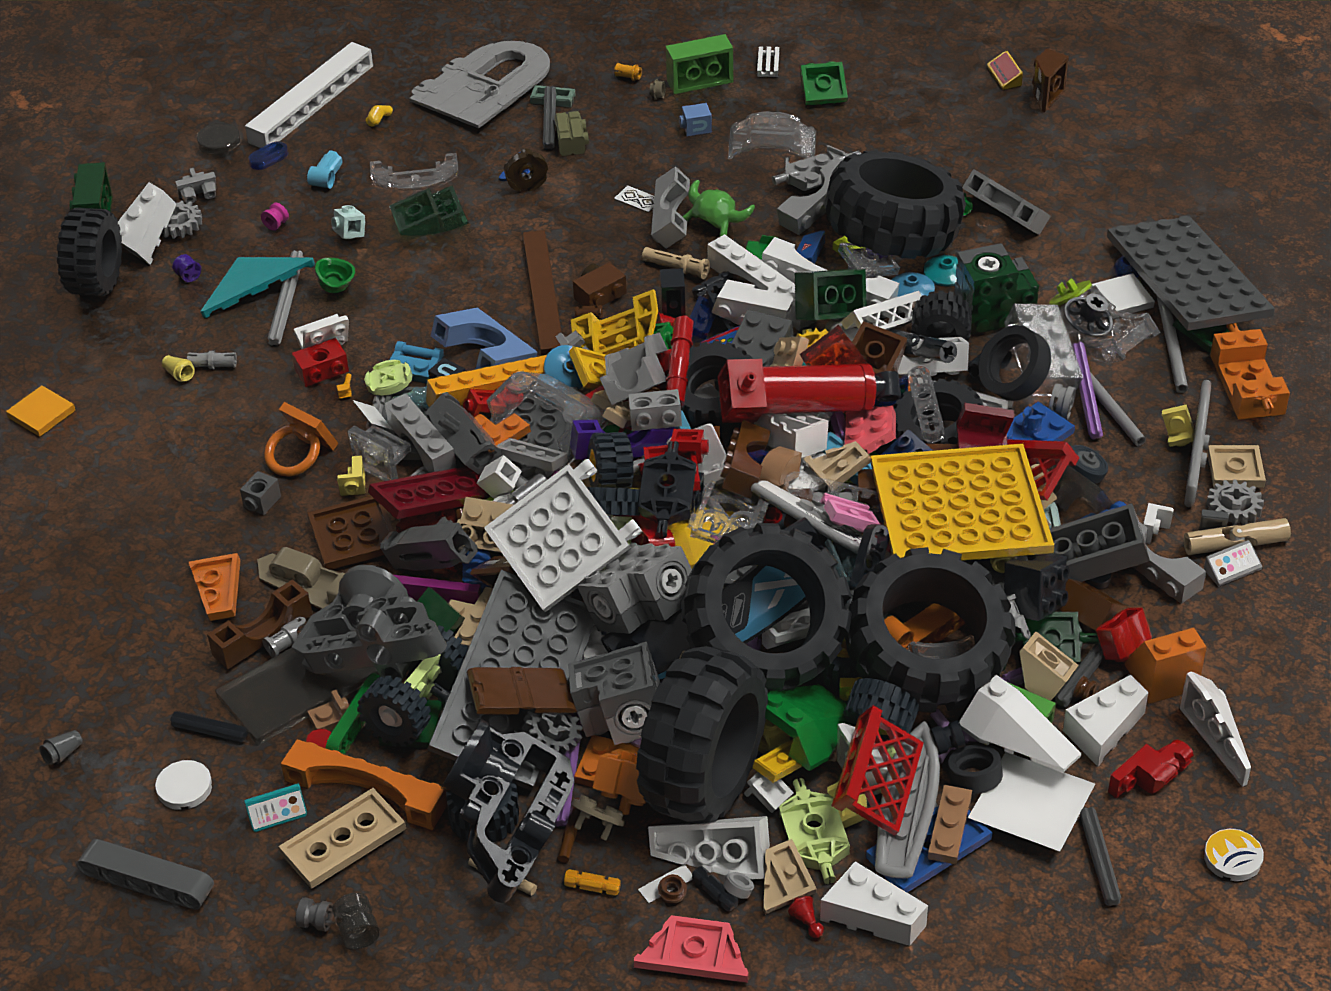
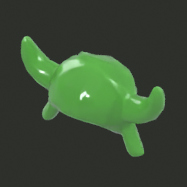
M696 180L691 184L688 192V197L693 207L682 217L687 222L693 217L709 222L720 229L721 237L724 234L727 236L728 225L731 222L739 223L748 219L753 213L755 205H750L742 211L735 210V201L725 191L718 189L705 190L699 194L700 181Z

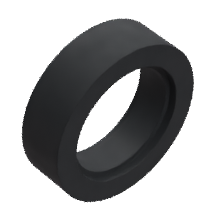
M1013 325L1002 329L989 340L981 354L979 361L981 382L988 390L1005 400L1018 401L1027 398L1042 385L1048 375L1051 366L1049 344L1042 336L1022 325ZM1028 343L1031 354L1026 369L1016 380L1002 383L999 372L1004 357L1016 345Z

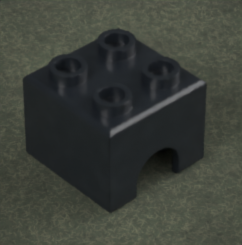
M1056 553L1023 555L1028 557V561L1011 559L1005 562L1004 592L1006 596L1015 594V603L1020 615H1024V618L1039 621L1066 605L1068 592L1065 591L1070 569L1067 566V556Z

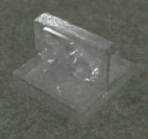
M840 243L838 252L848 264V269H866V278H877L878 275H898L900 267L891 255L877 254L872 252L871 249L860 248L852 243Z
M372 425L366 431L356 426L349 429L348 436L353 456H362L365 471L384 481L398 479L396 465L412 451L411 444L375 425Z

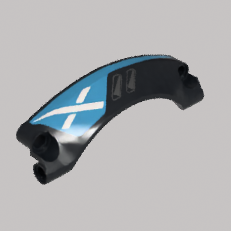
M805 517L783 529L790 532L793 528H796L812 536L810 542L822 551L825 548L822 546L811 523ZM753 565L741 577L722 590V609L726 622L732 632L745 644L773 627L807 600L804 592L795 580L783 571L765 565ZM682 609L666 621L648 620L630 634L610 632L600 638L608 653L647 642L660 683L663 682L666 677V671L675 659H679L683 651L692 649L686 638L689 632L687 624L682 621Z

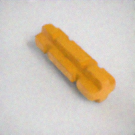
M570 869L566 871L564 876V885L567 887L576 888L578 885L580 886L579 889L603 893L604 890L606 894L614 896L619 894L621 887L620 879L613 877L605 879V876L586 872L579 874V871Z

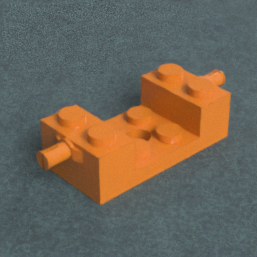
M1231 323L1226 326L1229 332L1214 334L1210 356L1237 418L1247 419L1286 414L1290 392L1283 377L1272 376L1265 360L1268 344L1261 329L1240 331L1237 323Z

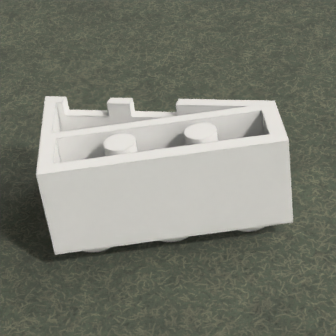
M148 182L118 221L121 229L120 235H122L121 247L149 265L153 261L151 256L155 246L159 247L161 242L159 239L163 228H167L176 203L162 189Z
M727 280L717 296L712 313L731 320L737 325H741L747 310L787 319L795 299V293L789 292L788 295L777 293L776 289L768 288L766 291L756 289L755 285Z
M806 413L762 414L758 421L754 422L755 425L771 431L767 445L774 449L781 446L802 452L801 458L809 455L815 456L816 453L827 449L828 420Z
M1129 675L1066 709L1063 731L1099 766L1106 754L1117 746L1120 738L1127 734L1145 714L1148 691L1133 676Z
M854 862L821 899L820 921L827 923L830 920L846 924L848 929L856 931V928H861L874 932V936L910 946L926 927L928 905L859 863Z

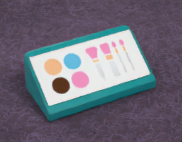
M299 783L244 800L248 818L254 832L307 816Z

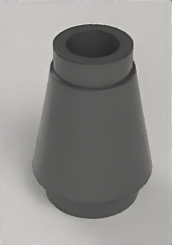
M73 730L44 740L43 745L39 747L40 754L47 764H59L83 744V740L79 732Z

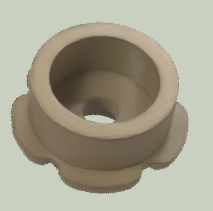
M655 79L654 83L650 84L649 89L650 95L655 100L657 98H664L666 91L665 82Z

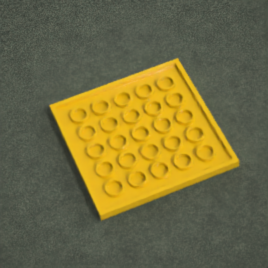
M1023 444L871 456V468L884 524L889 531V545L892 555L897 554L901 559L904 558L907 550L928 547L929 553L941 554L943 549L962 554L961 561L1054 553V542Z

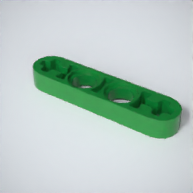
M371 673L367 677L329 736L326 749L337 750L344 755L347 753L366 723L359 718L361 713L357 712L358 701L372 683L381 677L380 675Z

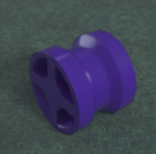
M187 254L178 256L173 262V272L185 282H193L201 274V265Z

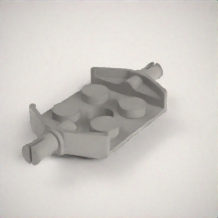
M827 145V153L794 163H789V158L787 157L785 172L772 176V182L774 185L786 182L788 185L791 184L802 191L822 186L820 170L834 157L843 161L845 157L853 153L861 154V152L857 150L848 154Z

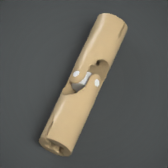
M1282 518L1249 523L1242 526L1235 525L1186 532L1184 534V547L1188 555L1222 551L1247 540L1250 541L1252 546L1289 541L1291 530L1288 520ZM1229 534L1230 539H1226L1224 535Z

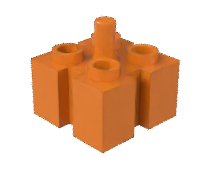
M617 749L612 751L611 754L605 753L599 756L593 789L602 791L601 795L609 798H618V794L622 795L619 810L622 811L623 815H629L631 804L643 806L647 802L643 799V795L639 793L637 778L639 776V771L636 769L637 754Z

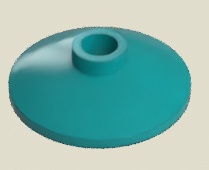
M941 255L931 258L924 266V275L930 278L936 285L945 287L955 286L957 279V257Z

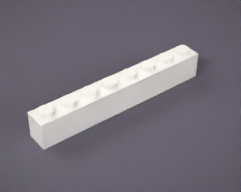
M353 42L344 47L246 124L245 129L248 143L267 151L372 68L371 49Z

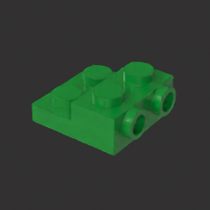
M831 61L822 64L809 63L801 65L800 79L805 105L847 102L848 95L842 62Z

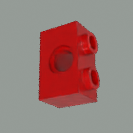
M336 338L292 352L295 371L305 387L349 372L347 355Z

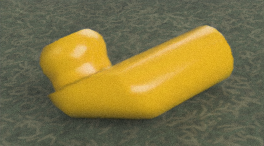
M386 105L373 106L368 117H366V124L370 127L378 125L383 116H390L392 114V107Z

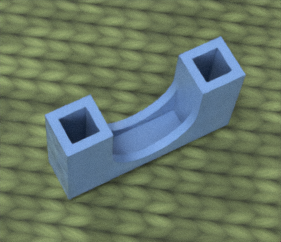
M479 308L435 315L431 337L444 347L464 343H474L489 347L480 349L475 370L537 357L538 352Z

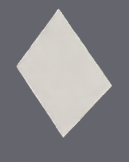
M1005 752L1001 759L1002 781L994 789L981 794L968 818L1061 851L1095 783Z

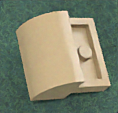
M466 497L461 519H458L457 523H460L464 532L476 543L477 549L502 554L484 527L511 508L513 504Z

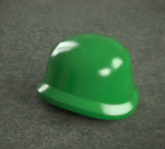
M322 258L317 261L315 272L318 277V283L323 290L329 293H340L348 287L354 278L355 267L350 262L342 259Z

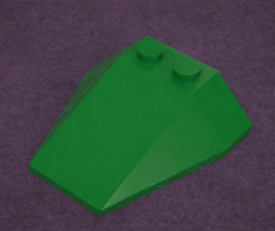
M821 684L796 687L794 690L768 691V705L765 718L793 738L789 756L809 771L828 761L836 750L838 724L845 723L853 726L843 714L846 702Z

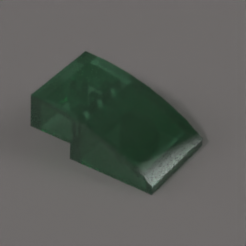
M453 185L433 194L430 188L389 205L401 235L420 236L437 234L469 224Z

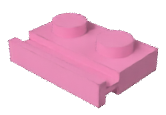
M824 493L820 501L821 504H825L824 509L829 515L830 521L838 526L845 524L852 526L857 531L864 532L868 525H881L874 513L868 511L870 508L868 505Z

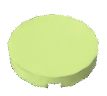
M387 360L376 364L370 373L368 371L364 381L370 393L384 396L403 390L412 381L413 375L408 363L405 362L403 364L400 360Z

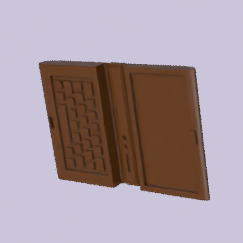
M474 667L466 672L477 714H519V708H534L535 713L577 712L563 669Z

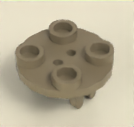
M580 795L579 800L573 799L572 805L580 809L574 828L580 830L585 817L589 819L590 815L602 819V824L605 825L600 838L606 841L613 824L625 825L626 820L622 818V811L608 805L604 810L596 806V800L584 795Z

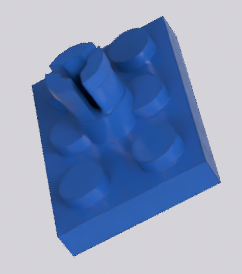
M1038 401L1031 407H1026L1022 413L1014 417L1007 433V439L1063 441L1074 433L1075 425Z

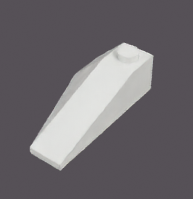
M1192 671L1186 674L1180 710L1243 787L1248 783L1251 766L1226 696L1210 679Z
M997 675L978 690L959 722L961 729L980 743L999 745L1005 748V752L1013 754L1014 751L1029 756L1032 762L1060 772L1067 770L1081 757V752L1018 689Z
M767 816L722 819L716 822L701 824L679 823L648 827L651 856L697 868L703 866L710 873L714 872L727 876L731 872H738L750 879H765L766 849L770 847Z

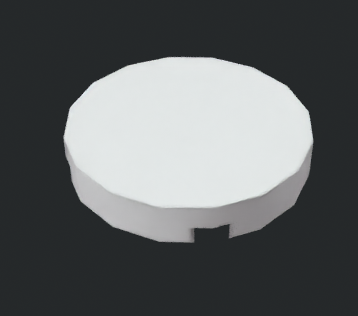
M182 760L164 768L157 777L155 787L159 800L165 806L174 810H181V807L188 806V808H193L204 802L211 793L212 780L209 770L203 764L192 760Z

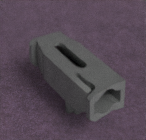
M448 392L442 393L425 412V416L452 446L454 453L477 474L480 475L486 465L501 456L502 450L495 445L490 435L467 410L459 405V401Z
M442 517L436 525L411 527L399 533L396 531L389 532L380 545V549L394 570L420 571L450 568L459 562L469 564L478 552L476 543L464 532L460 523H453L451 520H447L446 517Z

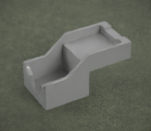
M660 333L644 337V343L631 349L625 348L605 356L606 375L600 377V380L611 405L629 399L628 394L642 393L666 382V375L656 356L668 350Z

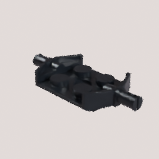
M673 441L668 442V451L665 454L644 461L638 514L657 524L656 537L661 538L662 532V539L667 537L668 525L691 518L697 466L695 462L678 455L679 443L677 441H674V447ZM666 480L673 482L671 486L661 485Z

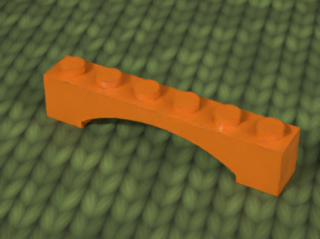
M297 739L281 762L284 780L287 782L299 783L300 786L308 789L311 785L320 783H343L367 789L374 788L378 793L394 801L406 812L407 822L430 830L434 829L447 808L446 791L441 789V786L437 783H429L409 774L404 775L392 771L388 767H380L368 763L361 758H353L337 750L320 747L312 742Z

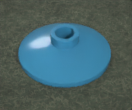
M902 273L892 279V281L900 283L898 297L919 291L921 296H928L929 292H935L933 281L920 273Z
M561 345L555 347L545 358L544 373L546 379L553 387H578V390L583 387L569 354V350L573 346ZM566 363H570L573 366V370H569Z

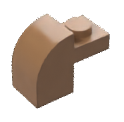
M781 446L769 451L761 463L762 471L759 481L766 480L788 492L789 481L799 477L802 452ZM759 497L760 502L770 504L766 500Z

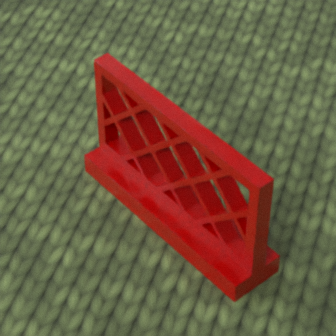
M1007 439V445H1024L1030 467L1034 464H1040L1031 470L1033 477L1042 472L1044 474L1035 480L1037 488L1046 483L1044 489L1038 491L1040 500L1048 501L1066 467L1075 466L1079 460V456L1065 441ZM1057 465L1053 470L1047 471L1051 466Z
M872 705L858 717L832 807L839 811L848 808L895 836L899 833L924 742L882 718L883 710ZM879 727L887 732L890 740L882 741L878 732ZM901 742H905L913 747L911 755L906 756ZM893 745L899 758L892 760L886 746ZM878 749L884 762L876 764L872 750ZM902 763L906 772L905 777L900 778L894 764ZM887 767L892 781L885 782L879 769ZM866 772H872L878 785L870 787L865 777ZM889 786H896L900 795L898 800H893L888 789ZM880 789L886 803L878 805L872 791ZM865 794L871 806L870 808L857 803L859 795ZM889 808L894 818L892 823L885 819L881 811L882 809Z

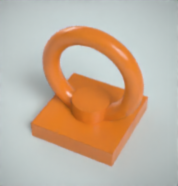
M284 402L279 411L290 424L281 427L272 434L265 446L264 458L272 472L280 476L290 477L305 472L313 465L319 455L320 444L334 451L339 443L321 420ZM289 434H294L302 441L310 444V451L307 457L295 466H281L274 458L276 445Z

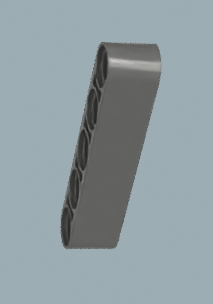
M92 839L76 863L78 869L89 877L194 910L202 906L214 886L213 879L202 871L99 839Z

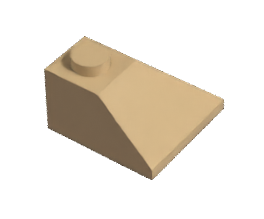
M1035 632L1019 651L1025 688L1029 692L1050 701L1079 666L1038 632Z

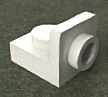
M1148 503L1144 526L1148 528L1146 543H1151L1153 534L1158 535L1159 527L1170 528L1173 508Z
M759 772L747 782L750 787L744 792L747 797L753 793L771 813L793 794L792 790L781 779L772 783Z

